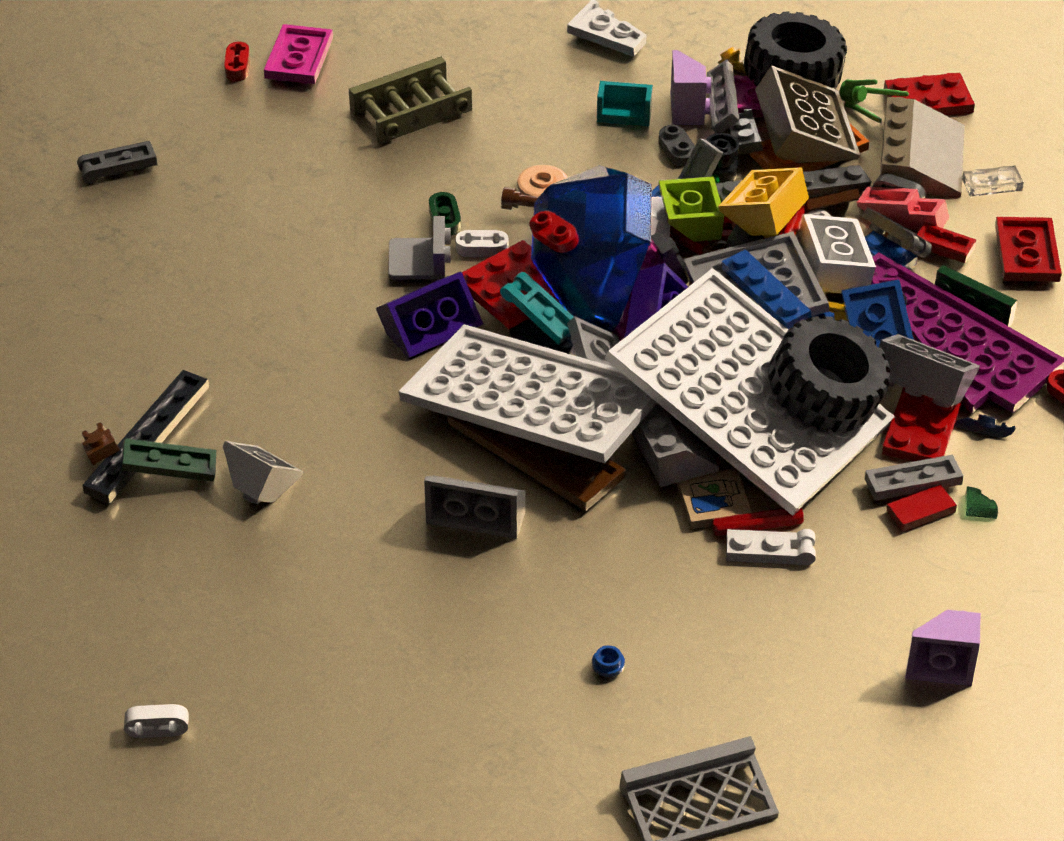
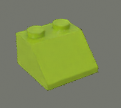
M714 177L659 180L658 185L668 224L693 242L721 240L724 214L719 211L718 206L721 204Z

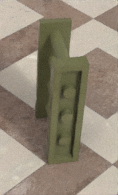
M440 56L349 88L350 110L354 115L368 111L376 120L377 142L381 144L472 111V89L467 87L459 91L454 90L447 82L446 61ZM437 86L445 96L433 100L425 90ZM414 94L422 104L409 108L402 98ZM392 103L399 112L386 116L379 107Z

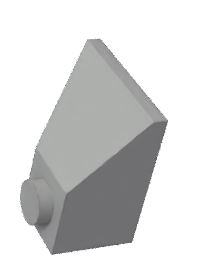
M225 441L223 444L233 487L243 492V498L251 503L259 505L261 501L275 502L302 477L304 472L259 446Z

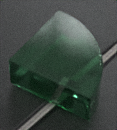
M967 486L965 493L966 516L997 519L998 506L996 502L983 495L982 490Z

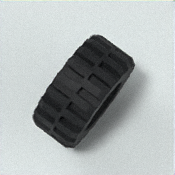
M786 11L781 14L772 13L768 17H762L751 27L748 34L743 66L751 82L754 79L755 86H758L772 65L836 89L842 78L847 45L839 29L831 26L830 22L825 19L820 20L815 15L810 14L808 16L802 12L790 13Z
M818 316L811 317L795 323L786 332L769 363L768 379L773 395H777V402L781 407L787 408L788 414L795 419L797 417L803 421V425L807 427L815 426L818 431L828 432V430H832L833 433H841L845 430H855L860 425H864L885 396L891 380L888 360H884L886 358L885 353L881 347L878 348L876 346V340L871 335L869 337L863 333L864 330L860 327H853L849 325L848 321L843 319L836 321L833 317L824 316L822 319H819ZM815 366L830 370L844 383L829 379L819 372Z

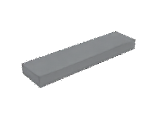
M728 59L707 72V77H711V93H709L712 129L715 133H722L739 121L733 65Z

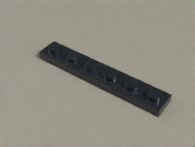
M182 370L119 442L118 447L120 451L105 458L82 485L84 494L110 504L137 473L121 470L124 439L162 443L209 388L208 379Z

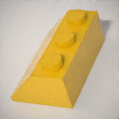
M801 167L751 170L718 206L719 211L751 236L762 235L764 238L776 236L809 199L803 169Z

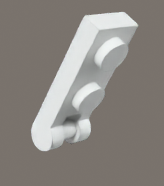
M727 529L726 561L810 565L816 560V551L813 548L815 545V533L810 529H802L797 533Z

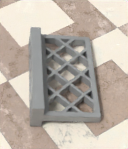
M745 737L623 770L619 788L623 798H627L642 840L653 841L649 832L653 821L671 829L666 838L655 841H695L778 818L779 811L754 754L756 747L752 737ZM750 767L754 776L750 785L732 777L736 769ZM713 776L723 781L718 794L700 786L703 778ZM728 784L746 792L740 804L722 796ZM681 785L691 790L685 803L668 795L671 787ZM696 793L714 801L708 813L690 805ZM649 794L659 799L652 812L639 806L636 797ZM751 794L763 800L767 810L754 812L744 806ZM663 802L681 810L675 822L657 814ZM719 803L736 811L733 819L722 821L712 816L717 804ZM686 812L703 820L699 829L691 831L679 825Z

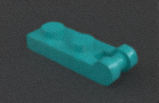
M520 272L514 277L513 283H507L500 289V293L506 301L514 303L558 345L570 336L567 323L574 316L527 273ZM521 290H522V291H526L527 294L524 295V294L521 292Z

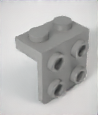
M433 216V238H393L389 241L388 273L390 279L433 280L445 278V263H451L450 246H445L446 244H451V228H445V216Z

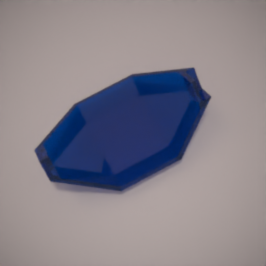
M598 165L550 184L534 202V215L542 211L555 213L576 228L579 242L571 251L560 253L552 250L532 235V262L560 304L571 315L610 333L620 322L651 243L652 184L629 173Z

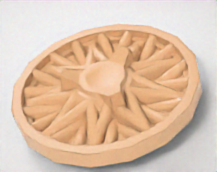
M537 165L529 167L519 174L517 185L523 195L557 199L562 196L565 188H568V178L561 169L554 166Z

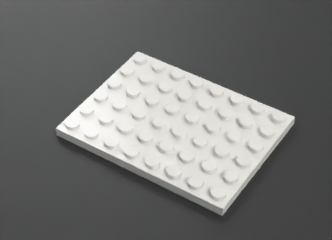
M713 268L612 347L604 358L792 516L886 429L895 418L893 414L879 404L873 415L864 425H860L855 430H845L841 433H833L832 430H828V432L818 431L817 427L812 425L807 427L802 424V420L797 417L795 419L788 414L787 408L781 407L777 402V395H773L768 379L769 363L788 329ZM815 366L819 372L829 379L844 383L830 370Z

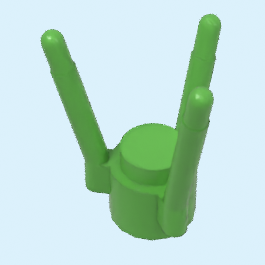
M846 79L841 84L839 90L841 100L846 101L845 107L852 108L878 123L882 122L880 117L857 104L866 99L867 93L904 97L909 95L907 91L865 87L866 85H876L878 83L876 79Z

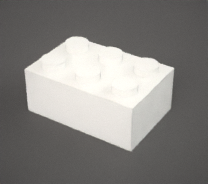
M804 214L797 240L823 292L842 293V290L871 285L876 266L858 219Z

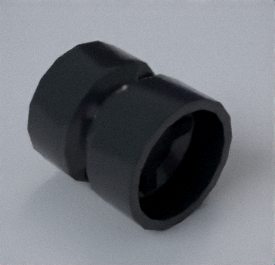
M715 133L708 136L705 140L723 152L712 175L717 174L719 176V183L734 181L738 171V140L726 133Z

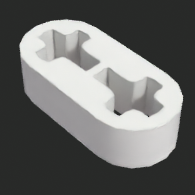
M464 230L459 232L455 238L456 252L463 257H491L501 252L503 248L509 247L508 235L499 230Z
M176 704L131 707L125 712L124 731L134 738L179 736L188 730L189 712L185 707Z

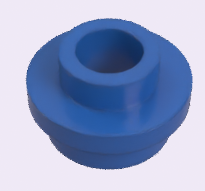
M610 645L602 646L592 657V667L601 676L613 677L623 671L625 658L618 648Z

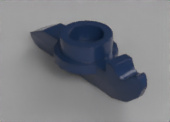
M979 414L978 420L967 417L957 420L955 423L957 428L998 438L1007 437L1016 430L1015 426L1008 427L1005 422L997 425V418Z

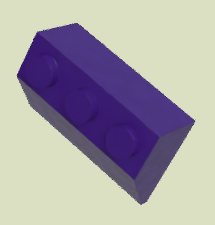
M665 263L635 271L624 338L688 288Z
M461 271L376 307L386 334L408 358L448 341L464 324L475 328L484 325Z

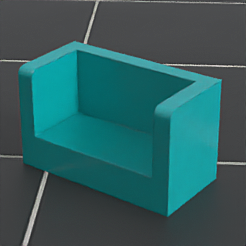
M600 81L597 96V122L649 126L652 112L653 85Z

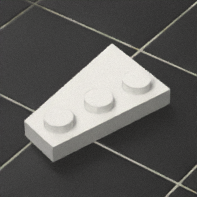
M591 0L567 24V33L633 57L646 44V34L627 21L616 19L614 13L609 9L605 11L601 9L599 2L596 0Z

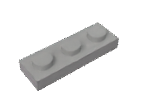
M953 454L865 471V481L875 501L919 493L940 484L943 488L962 485L964 477Z

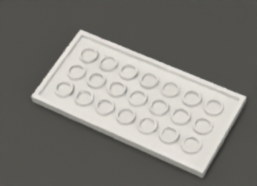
M465 324L398 391L400 401L602 463H606L657 404L655 400L613 366Z

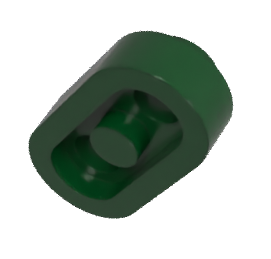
M438 192L431 195L429 198V213L432 224L433 216H445V228H451V236L457 234L461 230V216L455 196L448 192Z

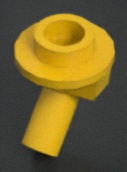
M731 47L720 54L722 60L718 61L719 64L728 59L733 65L734 71L746 74L743 66L744 63L739 61L741 60L740 48L735 51L734 47Z

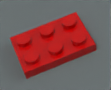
M960 72L896 78L884 81V89L907 91L909 93L907 97L887 95V97L915 99L944 115L974 113L975 103Z
M996 217L995 229L1003 281L1060 282L1062 271L1052 218Z
M903 387L894 412L895 418L891 421L883 444L882 455L911 462L945 456L961 409L962 400L954 406L950 405L949 408H945L932 403L933 398L923 394L921 397L910 395L904 391L905 387Z

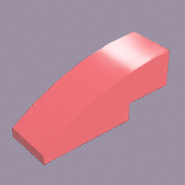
M867 187L857 201V206L865 211L868 207L905 228L917 231L920 230L924 222L943 228L949 219L945 199L919 198L918 189Z

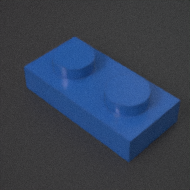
M874 230L865 236L872 257L879 252L909 270L917 264L918 256L903 249L900 245Z

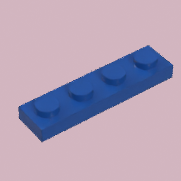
M746 249L722 260V270L768 314L788 330L795 323L812 317L811 310Z

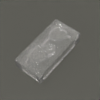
M1016 165L963 171L962 181L970 197L1023 190L1024 182Z

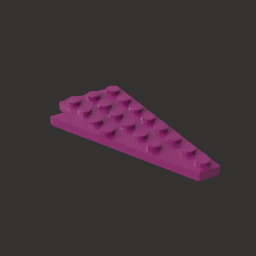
M878 252L872 257L876 269L871 285L900 280L902 291L907 297L906 309L913 339L980 365L976 376L962 399V404L969 412L973 413L989 399L1014 413L1047 384L1051 372L1064 369V358L881 253Z

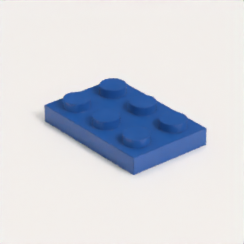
M900 280L842 290L841 295L849 325L860 327L868 337L871 335L876 340L877 347H879L881 340L897 334L914 340Z

